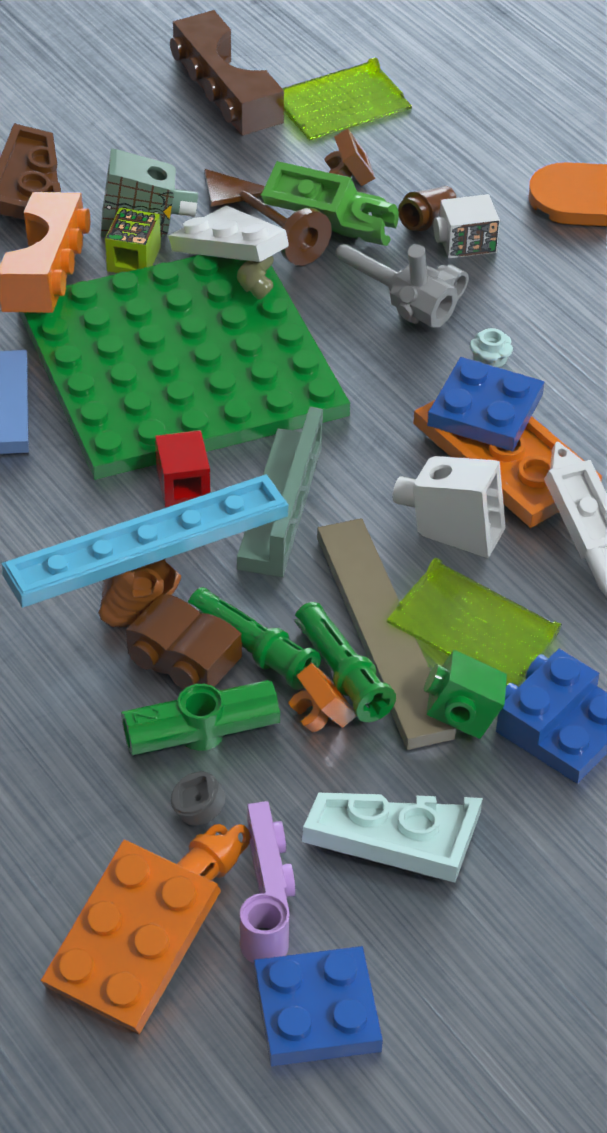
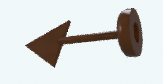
M208 169L204 170L210 205L217 206L244 201L281 226L282 229L286 230L289 246L280 252L291 263L302 266L312 263L322 255L328 246L331 237V223L328 217L317 209L303 208L286 218L258 199L262 197L261 194L265 186Z

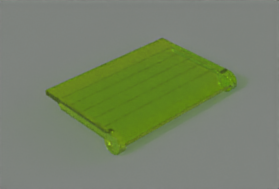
M376 57L370 58L368 62L282 88L284 90L285 114L309 141L412 109V105L405 99L404 93L380 69V63Z
M438 558L432 560L427 572L400 601L395 611L387 619V623L448 656L454 649L506 673V686L509 683H514L517 686L520 685L526 677L527 670L533 660L538 655L545 653L562 627L561 623L557 621L551 622L443 565L442 560Z

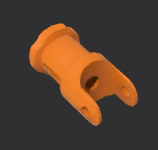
M214 824L204 834H198L188 846L189 852L177 864L211 881L215 878H222L232 869L238 857L249 846L251 840L250 831L242 824L233 826L229 831L224 825ZM239 833L243 835L242 842L238 839Z

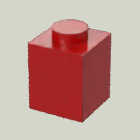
M201 430L155 436L156 469L165 507L211 493L210 466Z

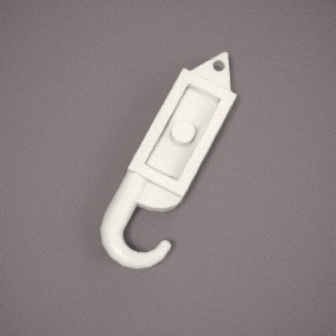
M556 442L552 448L550 470L545 476L544 481L581 559H586L599 589L607 597V493L591 460H581L560 442Z

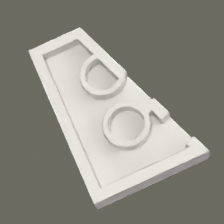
M227 205L205 217H197L183 223L184 228L169 235L171 249L174 252L261 262L289 246L285 229Z

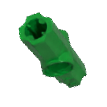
M269 680L220 691L212 685L194 684L186 687L180 693L178 700L122 711L121 718L129 754L136 755L182 744L192 750L207 751L215 748L222 741L224 735L280 723V709L274 685Z

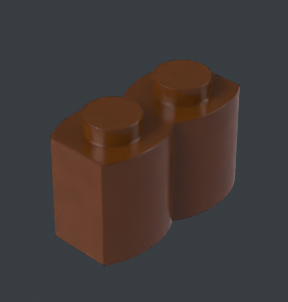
M160 594L126 629L127 651L134 663L146 670L152 669L159 673H168L174 683L182 689L194 684H208L215 687L242 657L241 633L234 626L214 615L200 613L189 603L169 594Z

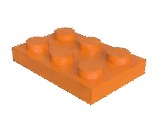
M124 839L43 975L41 982L46 988L140 1035L220 894L221 890L218 884Z

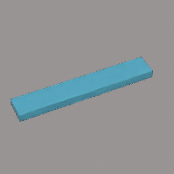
M267 474L3 562L2 575L23 608L288 517L289 504Z

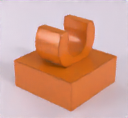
M313 663L296 675L306 690L296 693L288 704L298 714H302L307 708L313 706L311 713L301 721L312 733L322 729L329 717L343 728L357 716L344 695L334 686V682Z

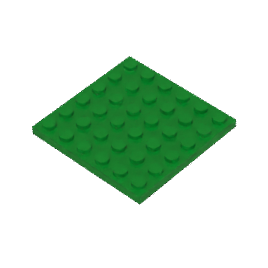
M199 254L185 259L164 262L150 267L66 285L65 295L59 296L53 313L19 312L94 480L156 465L155 436L201 430L206 452L276 435L278 428L292 431L301 429L304 426L309 407L323 409L322 423L350 416V401L272 265L266 271L265 276L273 282V288L262 299H256L250 291L246 292L237 280L238 270L246 260Z

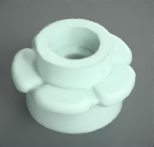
M495 328L485 329L477 333L475 339H472L470 342V349L473 352L474 360L494 367L503 366L513 351V347L510 345V337Z

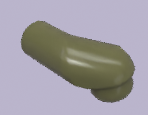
M273 256L261 262L246 260L238 270V282L246 292L250 291L256 299H262L273 288V282L265 276L266 271L274 262Z

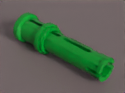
M200 587L189 598L188 603L197 607L195 609L200 613L214 615L234 626L241 633L242 647L252 654L255 664L264 670L271 668L284 676L287 685L295 690L304 688L296 675L308 665L313 663L319 668L321 661L319 652L312 648L303 649L289 640L288 633L281 628L273 627L268 629L262 626L253 618L220 599L207 588Z
M309 602L301 606L295 614L298 619H294V621L334 672V686L342 695L349 696L354 703L353 711L360 721L368 723L382 719L395 705V691L389 684L378 679L376 667L369 658L358 655L352 649L346 638L329 619L320 603Z

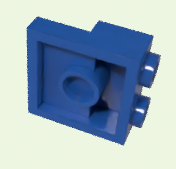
M560 648L549 658L543 654L538 655L527 670L526 680L519 687L514 683H509L506 686L505 704L497 717L496 732L578 784L607 754V692L598 687L600 673Z

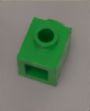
M453 649L442 666L439 664L434 665L426 679L424 692L429 693L426 715L481 739L504 707L507 674Z

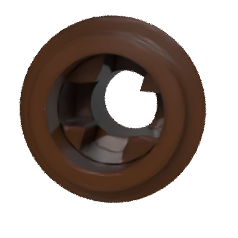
M444 185L407 193L398 207L400 221L407 229L412 231L428 230L433 225L434 218L440 216L441 200L457 198L454 190Z

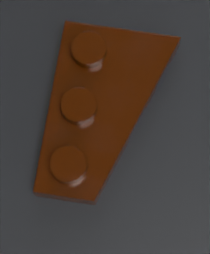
M14 123L0 156V214L25 220L24 210L32 192H61V187L57 177V158L53 133Z

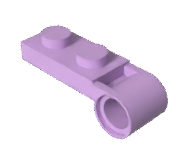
M268 801L247 804V828L251 835L249 846L259 894L249 897L241 906L240 949L243 956L252 963H254L255 959L279 957L287 954L289 948L290 914L287 897L295 896V880L292 865H282L280 853H286L282 821L273 822ZM261 928H268V929H271V930H259V929H261Z

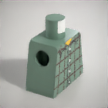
M111 148L100 236L107 235L118 209L125 208L160 214V235L163 237L168 234L171 214L195 217L198 192L175 189L176 168L172 164Z

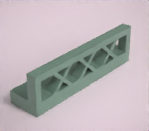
M309 407L302 432L277 429L263 475L267 474L289 504L288 517L245 531L237 555V570L284 577L322 449L323 409Z

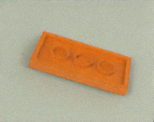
M435 400L414 411L413 424L450 457L500 461L503 504L530 528L559 513L544 481L545 476L550 470L552 448L556 442H560L576 456L578 455L534 417L531 416L513 451L427 426L428 412ZM597 472L598 477L602 482V475Z

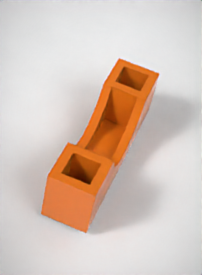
M32 192L24 210L28 247L6 252L0 264V304L2 312L53 313L59 296L65 295L66 278L68 275L73 274L74 258L76 254H81L83 236L90 231V212L88 208H83L81 193Z

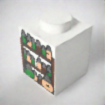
M490 195L441 200L440 216L434 218L433 228L436 242L443 243L448 258L497 253L500 219Z

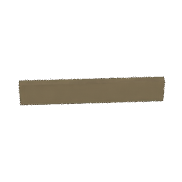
M363 519L317 527V540L365 653L375 665L378 679L389 684L396 693V702L391 710V714L406 749L410 750L454 740L456 728L426 715L429 693L424 692V685L430 669Z

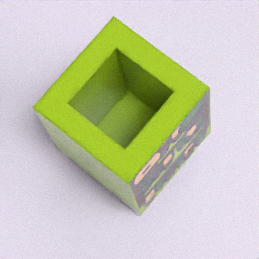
M125 208L118 209L105 237L108 272H128L153 266L161 248L160 214Z

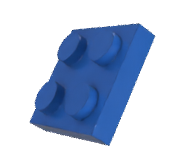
M460 357L428 412L427 426L513 451L543 395L545 381Z
M363 946L254 960V974L271 1067L382 1052L383 1038Z

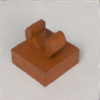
M347 128L334 136L339 151H334L325 157V162L331 169L329 173L351 177L353 174L361 186L374 180L375 176L367 153L350 130Z

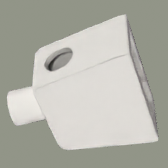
M434 456L428 459L417 479L400 476L395 483L393 490L394 503L415 508L417 529L422 536L489 558L506 528L500 461Z

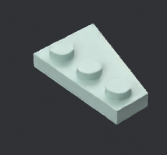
M319 792L303 826L302 842L455 883L481 813L483 798L464 797L463 805L437 804L436 796H416V803L388 802L382 794Z

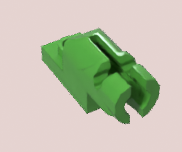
M280 161L276 162L261 194L264 203L267 205L293 211L303 208L317 209L328 217L331 223V232L356 240L360 237L365 242L387 246L391 241L390 236L385 234L384 226L396 229L399 220V211L395 204L387 202L382 197L356 191L351 177Z

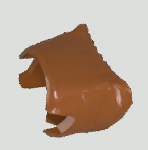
M166 559L103 580L102 600L98 612L100 619L111 627H129L160 594L172 595L181 581V575L166 562Z

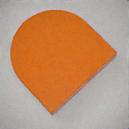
M562 162L542 167L534 173L530 180L528 194L530 205L535 210L539 208L541 211L549 214V219L557 223L607 226V164Z

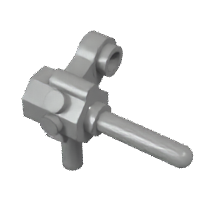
M342 244L336 249V256L339 260L388 286L391 305L397 308L402 318L415 324L420 320L431 327H441L451 317L457 301L464 293L469 280L468 273L454 265H441L437 269L427 266L425 248L418 244L409 247V266L398 272L349 245Z

